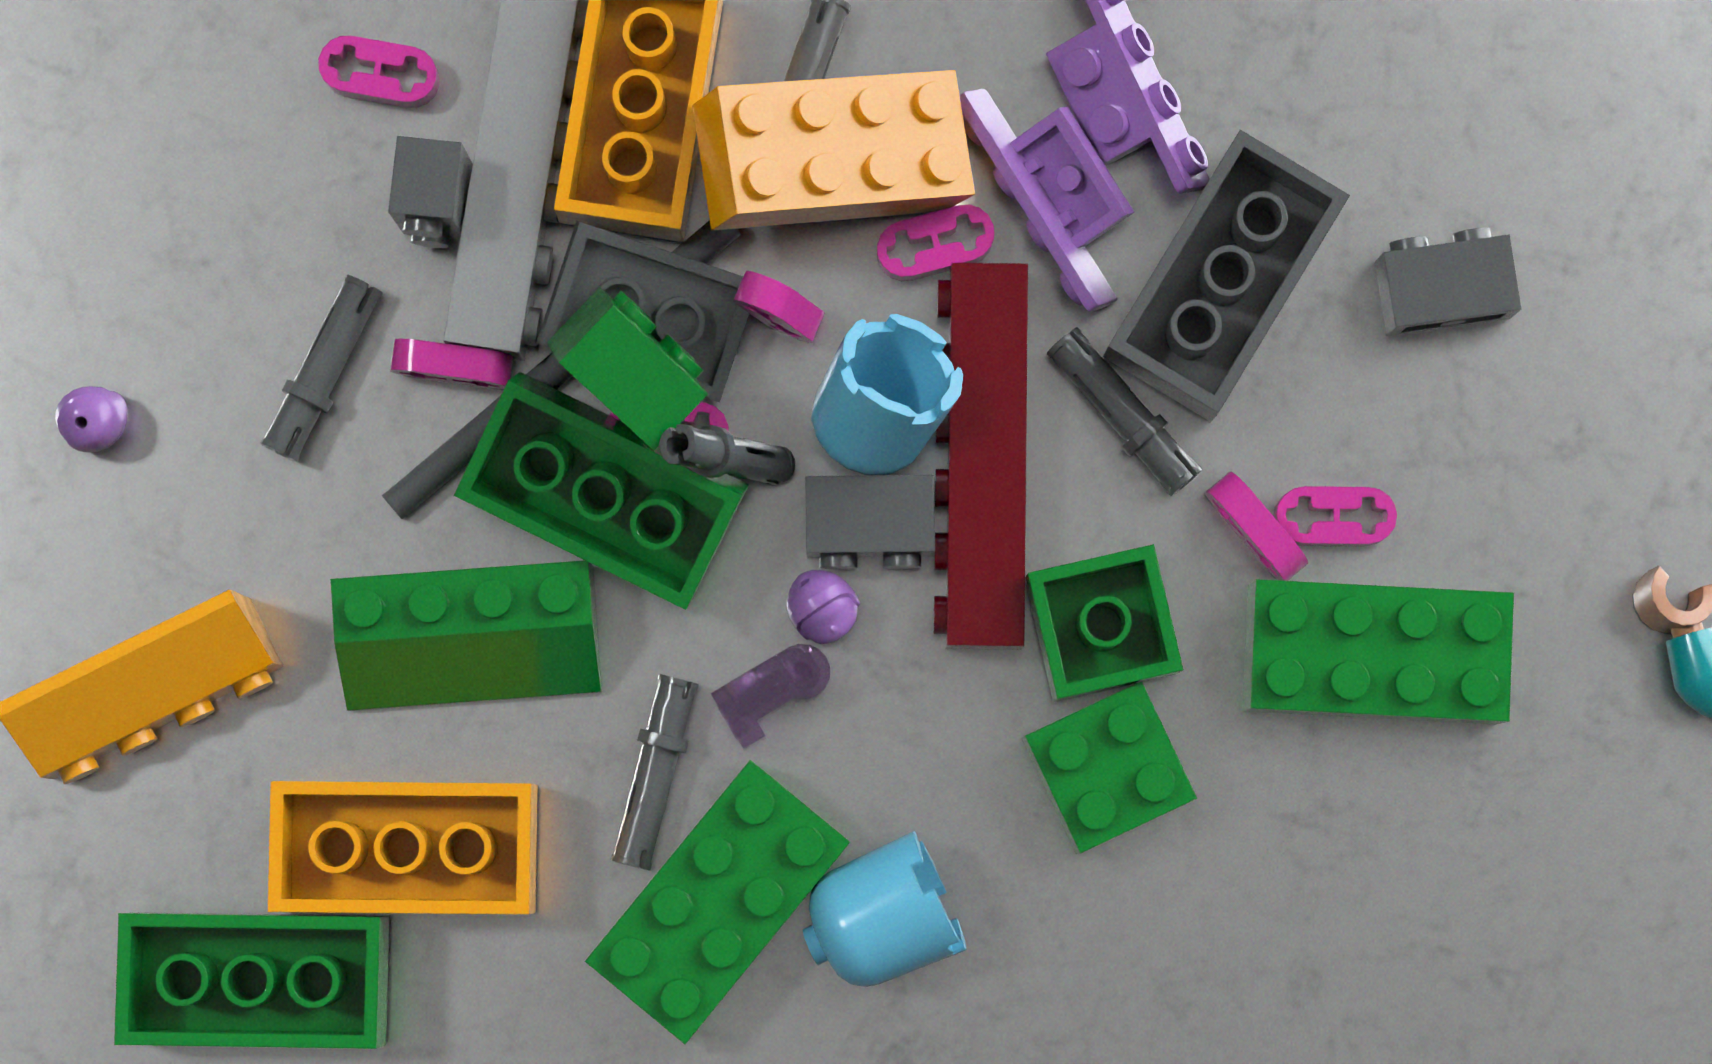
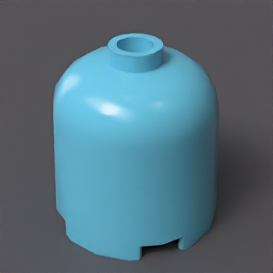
M890 314L886 322L866 323V320L861 319L853 325L843 338L816 392L811 416L816 437L820 445L833 460L848 470L864 475H888L906 468L916 459L961 395L963 373L959 367L954 371L952 362L942 351L946 341L941 335L922 322L899 314Z
M915 831L828 872L811 891L809 912L813 925L802 930L808 949L817 965L829 961L836 974L849 984L863 987L882 984L967 950L958 919L949 920L938 897L947 893L929 852L923 841L919 842Z

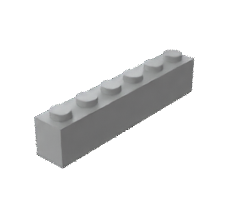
M500 0L443 338L445 344L503 352L514 356V360L521 361L525 360L527 345H538L537 339L542 326L543 309L534 308L533 306L537 283L548 284L551 272L553 247L544 246L547 222H558L554 211L558 184H554L557 162L562 160L568 127V123L564 122L568 98L572 99L578 66V61L574 60L578 37L583 36L588 0Z

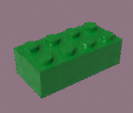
M519 372L508 380L454 496L686 610L693 600L749 484L727 474L721 477L710 478L697 474L689 466L669 464L661 455L660 445L653 451L623 422Z
M1256 579L1248 585L1243 712L1494 725L1509 722L1514 593Z
M749 760L585 962L683 1044H686L851 842L758 765Z
M118 913L114 1045L377 1049L385 1046L389 916Z

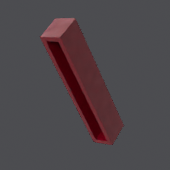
M951 263L950 280H938L937 318H949V343H946L942 351L952 362L954 371L957 367L961 368L963 382L961 395L936 430V444H948V469L935 470V507H947V532H935L934 571H946V596H934L933 633L946 634L945 649L1022 650L1025 641L1028 264Z

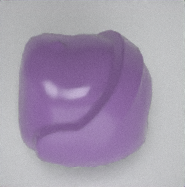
M81 387L71 391L62 398L55 413L56 424L60 434L70 447L80 452H96L110 447L122 436L127 423L128 409L124 398L115 391H110L103 387Z
M811 570L800 574L792 583L787 597V612L795 629L806 640L811 639L819 644L832 643L846 635L856 622L857 608L860 605L856 593L845 580L832 572L824 570Z

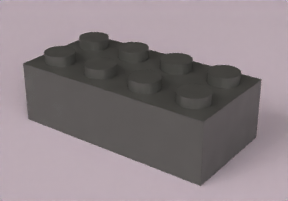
M1239 130L1107 347L1103 357L1212 422L1223 407L1350 195L1244 131Z

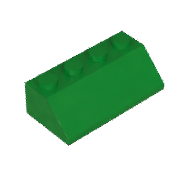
M585 560L330 579L334 644L347 711L602 692L594 566Z

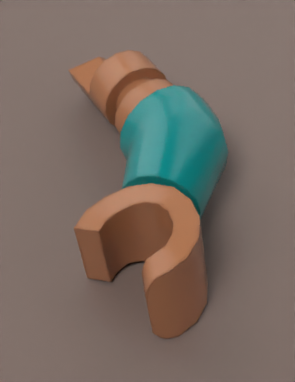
M1658 565L1646 572L1636 583L1633 594L1635 610L1641 621L1652 630L1664 634H1672L1673 639L1665 643L1674 689L1687 705L1706 718H1712V628L1704 629L1702 621L1707 619L1712 612V584L1702 586L1688 593L1689 602L1685 611L1676 609L1666 597L1665 587L1669 576Z

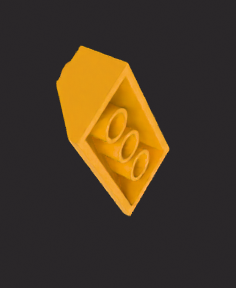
M229 589L1 701L0 721L40 778L56 779L61 777L64 784H69L98 770L100 767L96 759L119 748L121 755L125 756L152 744L157 740L154 730L174 720H177L180 727H185L215 712L212 701L233 691L237 698L241 699L268 687L273 683L269 673L284 666L251 598Z

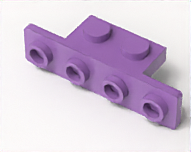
M1085 0L1096 24L1046 53L1085 135L1104 165H1109L1152 141L1177 193L1196 192L1204 189L1210 180L1205 171L1208 168L1206 154L1199 142L1194 137L1189 136L1178 114L1181 111L1179 97L1171 84L1161 78L1152 59L1154 46L1148 33L1140 24L1135 23L1125 0Z
M985 89L963 92L959 96L966 134L975 144L985 148L996 166L993 168V175L999 187L1008 197L1017 199L1029 218L1026 226L1031 238L1040 249L1050 252L1063 272L1060 274V281L1067 295L1076 304L1083 305L1088 312L1107 307L1116 301L1115 293L1085 246L1135 212L1068 106L1058 108L1016 138Z

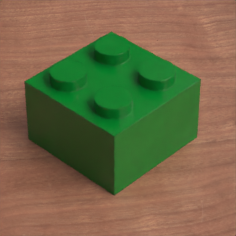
M599 287L551 337L547 344L557 361L655 451L659 447L661 435L670 427L676 428V425L680 424L708 395L707 391L697 380L704 370L670 335L667 334L658 342L650 334L657 326L622 290L612 299Z
M1154 544L1027 573L1025 584L1053 702L1128 686L1141 681L1145 682L1176 675L1184 670Z
M1142 681L1021 738L1075 854H1081L1197 799Z

